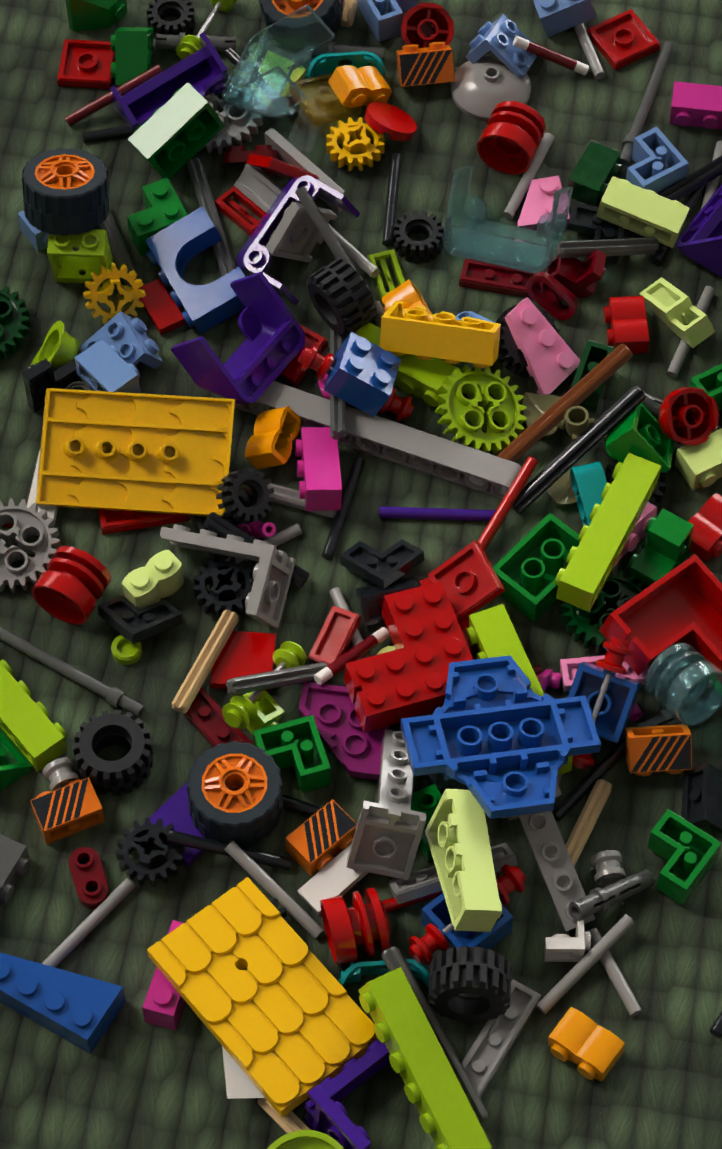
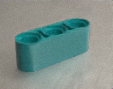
M600 461L570 468V479L583 526L584 524L590 525L591 520L589 518L596 503L601 505L603 501L601 495L607 481Z

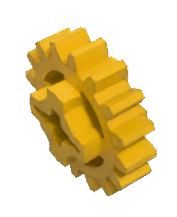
M348 117V123L339 120L338 128L330 127V134L326 135V152L330 154L331 162L338 160L339 168L348 165V171H352L353 167L357 166L360 171H363V165L366 164L371 168L373 167V160H381V154L385 152V136L375 132L367 123H363L362 117H359L357 122H353V119Z
M111 263L109 270H106L101 265V273L97 274L92 271L91 276L94 280L92 282L85 281V286L90 289V291L83 292L84 298L90 299L85 305L87 309L94 308L91 313L94 318L102 315L101 321L103 324H106L109 319H112L120 311L137 317L138 314L135 308L144 306L139 298L146 296L144 290L138 289L144 284L141 279L134 280L137 276L136 271L132 270L127 273L128 268L125 264L121 266L120 270L117 269L115 263ZM120 278L127 280L132 287H129L128 285L123 286L120 282ZM107 279V281L102 286L98 287L104 280ZM115 284L119 293L116 294V298L114 299L113 303L110 295L113 294ZM97 301H99L100 303H106L109 307V311L100 307ZM127 302H130L125 308L121 309Z

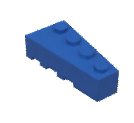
M0 952V1002L91 1054L126 1002L123 986Z

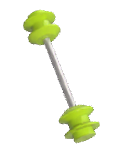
M209 0L214 9L197 36H183L181 43L176 47V53L181 60L201 49L200 34L207 30L218 11H231L237 0Z
M291 641L283 642L280 649L273 653V662L277 667L274 671L303 666L306 663V654L303 648ZM264 690L253 692L249 698L242 695H234L230 699V703L225 704L222 709L226 723L237 729H245L249 725V721L254 720L257 716V710L253 701Z

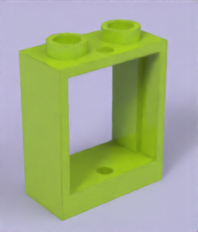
M93 229L79 235L61 236L49 234L47 256L55 282H92L94 280L91 276L92 271L100 274L101 265L106 270H109L111 263H113L106 230ZM81 271L86 272L84 275L79 274Z

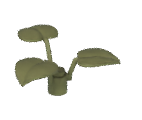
M525 392L522 405L527 407L523 411V415L527 417L525 421L526 426L529 427L561 397ZM573 406L566 411L564 419L544 437L553 436L558 428L562 430L566 428L567 433L572 437V442H574L595 422L594 418L589 419V413L584 407ZM607 435L602 439L603 441L607 440ZM570 469L546 490L547 494L557 505L569 506L577 503L570 479Z

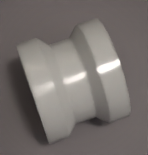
M67 757L58 758L43 768L42 772L45 779L51 783L49 786L51 791L65 787L70 781L80 779L78 774L72 771L73 763L71 759Z
M606 850L596 853L590 858L591 867L596 870L594 880L597 886L606 887L626 878L625 870L620 866L622 856L619 851Z

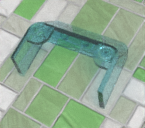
M306 4L259 31L248 41L226 85L227 87L222 93V97L231 106L269 118L283 116L290 108L306 100L305 94L290 79L292 71L298 67L300 69L306 67L312 60L311 55L314 49L333 39L335 34L309 4Z
M467 165L454 170L443 234L445 250L454 256L531 273L546 270L551 264L556 252V246L561 241L566 229L573 188L565 187L555 192L552 211L540 217L537 231L486 220V202L480 196L469 194L473 166Z

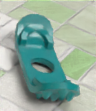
M372 52L329 53L319 55L310 62L306 78L308 82L315 83L318 79H324L327 75H332L335 69L340 67L337 65L338 62L343 59L351 60L353 62L351 66L356 68L364 66L376 67L383 77L386 75V69L381 58Z
M413 958L405 959L414 978L420 979L429 987L430 973H428L427 966L417 963ZM384 960L351 962L349 968L341 971V979L337 981L346 988L350 983L360 982L361 976L382 975L390 971Z

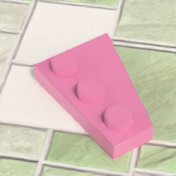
M527 297L504 318L517 348L522 350L527 361V371L530 377L533 376L539 389L537 394H551L579 366L580 359Z

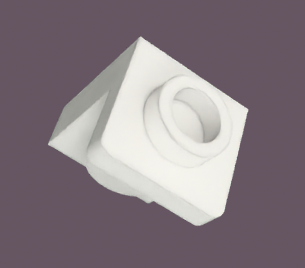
M584 920L577 921L576 937H570L567 934H556L552 937H546L544 962H579L584 957L585 950H590L591 935L590 931H584Z

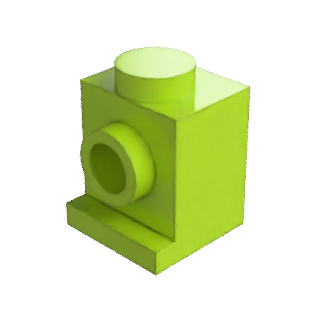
M266 690L253 701L257 710V716L254 720L249 721V725L246 728L253 735L255 730L277 725L285 713ZM253 692L246 693L242 696L249 698Z

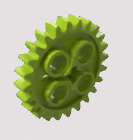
M465 365L461 370L455 369L451 376L448 375L443 381L444 384L437 390L440 394L435 398V402L440 404L435 409V413L443 415L438 424L447 425L443 433H452L454 436L451 441L453 442L460 440L462 445H469L471 448L481 449V451L486 453L492 451L495 455L501 449H505L524 430L522 424L527 420V417L521 415L527 407L519 404L524 396L515 395L514 391L518 386L508 385L509 376L501 379V370L499 369L492 374L490 366L481 371L480 368L474 366L470 369L468 365ZM462 393H465L469 399L465 398ZM489 393L494 395L495 399L491 398ZM465 419L469 420L473 426H470ZM493 420L497 421L499 426L495 425Z

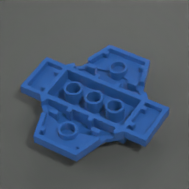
M510 655L449 663L444 705L441 708L437 707L432 715L402 718L400 726L413 776L442 773L444 780L454 779L465 784L490 819L553 811L558 771L564 764H568L569 756L600 752L601 742L586 695L554 699L546 693L543 696L535 694L530 688V680Z

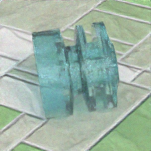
M679 643L672 645L655 659L647 672L645 688L652 698L657 700L663 707H666L682 724L694 726L710 718L720 708L722 704V671L707 661L690 644Z

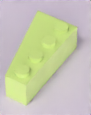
M445 789L428 823L425 834L454 931L491 932L497 919L502 914V903L499 899L485 811L470 790Z

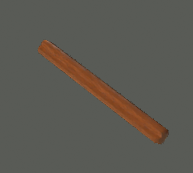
M620 344L503 449L497 457L512 462L520 459L564 419V415L569 408L581 404L633 356L631 350L626 345Z

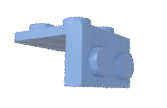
M504 14L493 23L487 21L479 29V34L470 42L471 50L466 55V58L474 64L491 50L518 78H522L527 73L537 57L532 53L513 46L516 36L531 42L533 41L528 39L517 28V25Z
M121 311L81 346V351L83 352L100 339H103L109 346L113 345L117 348L122 359L127 364L131 363L135 366L137 363L142 362L156 369L163 363L158 354L160 349L147 336L145 332L147 327L138 317L132 318Z

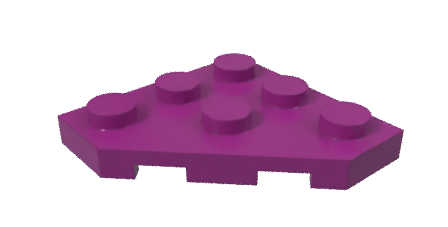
M303 682L299 704L300 716L313 715L321 741L350 777L379 780L383 735L385 729L389 730L390 726L363 733L355 712V703L352 704L346 687Z

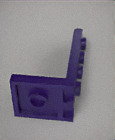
M377 1039L367 1048L365 1055L359 1059L355 1057L349 1060L343 1066L342 1072L335 1078H326L319 1085L308 1091L307 1095L311 1100L305 1105L308 1114L303 1117V1120L312 1130L325 1133L334 1138L344 1149H370L369 1135L361 1126H355L340 1101L390 1063V1053L385 1043H381Z

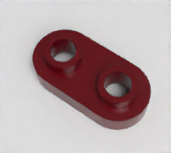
M256 145L255 150L244 151V146H229L228 152H223V164H245L248 156L251 154L278 159L277 150H272V145Z
M537 272L527 282L526 289L528 295L556 319L568 320L577 311L579 305L577 297L549 273ZM540 282H544L547 288L541 287ZM561 300H566L569 306H564Z
M80 847L74 850L69 857L68 863L79 902L86 908L96 909L109 896L107 880L99 854L90 847ZM83 858L90 860L87 864L79 863ZM90 886L98 887L95 892L87 891Z

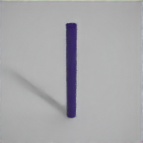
M379 506V518L489 522L496 510Z

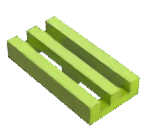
M394 249L367 255V259L376 267L375 261L379 260L389 292L394 290L395 287L385 258L390 259L398 285L405 282ZM379 273L373 279L383 305L381 298L389 292L385 291Z

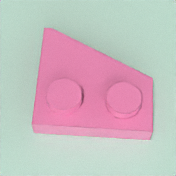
M559 176L532 179L517 223L518 233L568 226L570 215Z

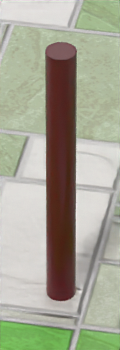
M158 64L117 87V90L123 96L163 71ZM111 91L66 116L65 119L68 125L71 127L113 103Z

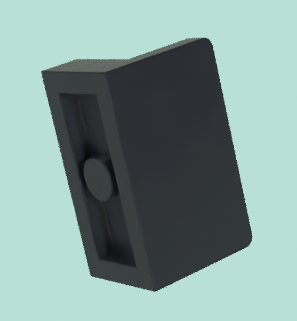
M414 577L396 580L385 589L376 584L356 588V595L360 600L365 626L385 622L382 616L384 596L419 587Z
M709 763L693 767L692 770H684L681 817L698 828L710 826L722 833V771Z

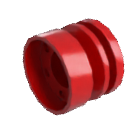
M504 101L497 104L492 110L491 117L487 121V127L483 130L477 143V152L480 158L489 167L501 173L518 175L526 172L531 166L536 155V149L540 146L541 139L546 132V124L543 117L535 109L520 102Z
M61 546L56 550L53 558L48 563V571H44L31 590L32 597L42 609L55 618L69 624L82 625L88 620L94 610L96 600L101 598L104 590L110 584L111 574L98 559L87 552L75 547Z
M374 887L365 889L366 904L363 903L359 891L353 892V907L347 908L341 895L320 900L324 929L336 966L357 961L358 945H363L368 957L375 956L373 941H376L381 954L390 948V926L387 913Z

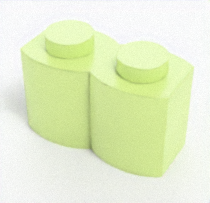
M164 550L150 558L146 566L131 571L123 579V596L139 609L159 602L161 598L174 594L184 583L182 563L170 550Z

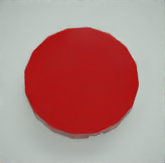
M373 102L366 109L364 119L369 127L378 134L383 135L384 132L391 134L390 138L392 140L402 142L411 140L417 130V124L413 118L396 106L383 102Z

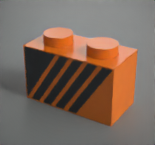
M432 42L426 48H419L416 44L402 46L403 50H396L398 80L401 87L455 82L453 50L449 45L445 46V42Z
M687 724L625 728V758L629 772L638 776H649L653 772L665 771L668 774H680L684 770H692V737Z
M89 777L83 780L76 779L70 781L63 788L42 792L35 799L30 800L33 814L46 845L105 822L102 806Z
M332 799L285 837L286 851L312 876L352 843L357 823Z

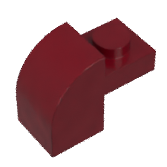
M596 250L582 261L577 258H559L556 255L547 262L545 272L552 275L576 297H588L594 294L596 283L605 274L606 254Z

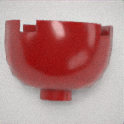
M431 2L420 3L411 8L404 16L401 24V38L405 45L416 44L419 48H426L432 42H445L446 46L451 44L454 36V22L449 13L441 5Z
M683 387L670 392L664 398L659 408L658 419L661 430L668 439L680 445L696 446L706 442L710 438L708 436L712 430H716L718 425L719 411L714 398L708 396L704 392L705 390L694 387Z

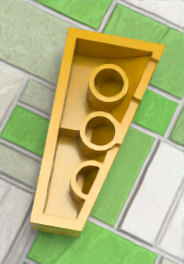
M395 300L381 317L380 347L393 353L395 356L411 354L416 355V358L421 360L439 358L444 359V362L450 364L468 362L472 363L474 367L486 368L492 366L498 358L501 324L471 317H463L460 321L456 320V316L453 313L445 311L433 315L427 312V307L417 305L414 309L404 308V302Z

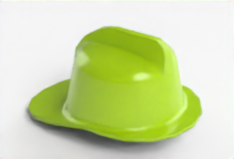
M57 321L48 331L44 343L31 365L39 363L46 358L52 364L54 371L57 367L75 360L80 347V341L64 331L65 327L62 321Z

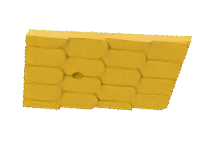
M47 388L35 503L42 506L209 516L210 513L215 512L224 517L223 513L226 509H219L218 504L222 503V499H216V494L222 493V491L217 489L218 485L222 484L221 480L229 474L235 399ZM102 445L108 448V454L102 451Z
M248 877L213 901L211 905L206 906L192 916L186 923L181 924L167 934L161 941L156 942L147 949L148 957L282 1118L309 1098L307 1095L308 1091L328 1077L335 1078L342 1072L343 1066L349 1060L355 1057L357 1059L361 1058L366 1054L367 1048L378 1039L374 1031L375 1024L351 999L346 989L308 949V945L281 917L276 907Z

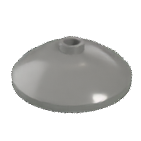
M494 55L482 56L474 64L469 60L463 63L454 73L455 82H451V96L456 106L468 116L483 121H488L492 110L497 104L504 101H516L527 105L531 94V82L528 74L526 73L522 78H518Z

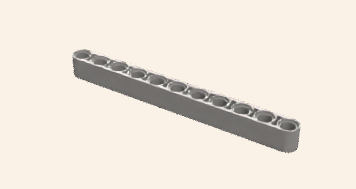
M275 381L271 383L255 402L246 405L235 402V408L257 416L262 411L289 406L301 418L300 430L301 427H330L329 399ZM346 406V437L342 440L337 439L339 444L501 499L504 498L522 466L515 462L379 416L373 417L364 411Z

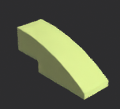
M662 277L639 293L640 296L644 297V301L653 312L690 347L694 348L715 333L708 316L692 304L689 296Z

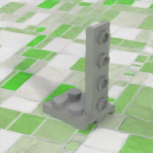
M245 164V168L239 179L234 183V186L267 213L283 188L260 169ZM292 201L290 206L284 211L283 218L276 230L270 235L266 248L272 256L310 263L313 258L309 254L315 244H321L324 239L302 203ZM318 207L327 223L330 220H336L338 217L333 211Z
M174 524L173 528L161 527V538L170 541L174 546L258 562L253 570L254 581L251 592L248 593L245 600V614L267 627L278 629L296 559L287 557V553L276 549L277 546L262 540L254 539L252 544L244 542L242 537L227 534L225 539L217 537V533L209 530L200 529L199 533L190 532V528Z
M385 729L382 740L377 803L363 801L346 868L409 880L426 823V813L411 810L413 773L402 731Z
M556 783L555 797H558L562 794ZM552 811L502 817V819L507 818L508 821L519 817L564 930L569 931L576 928L577 921L571 917L568 907L571 902H575L586 895ZM594 915L584 918V924L595 920Z

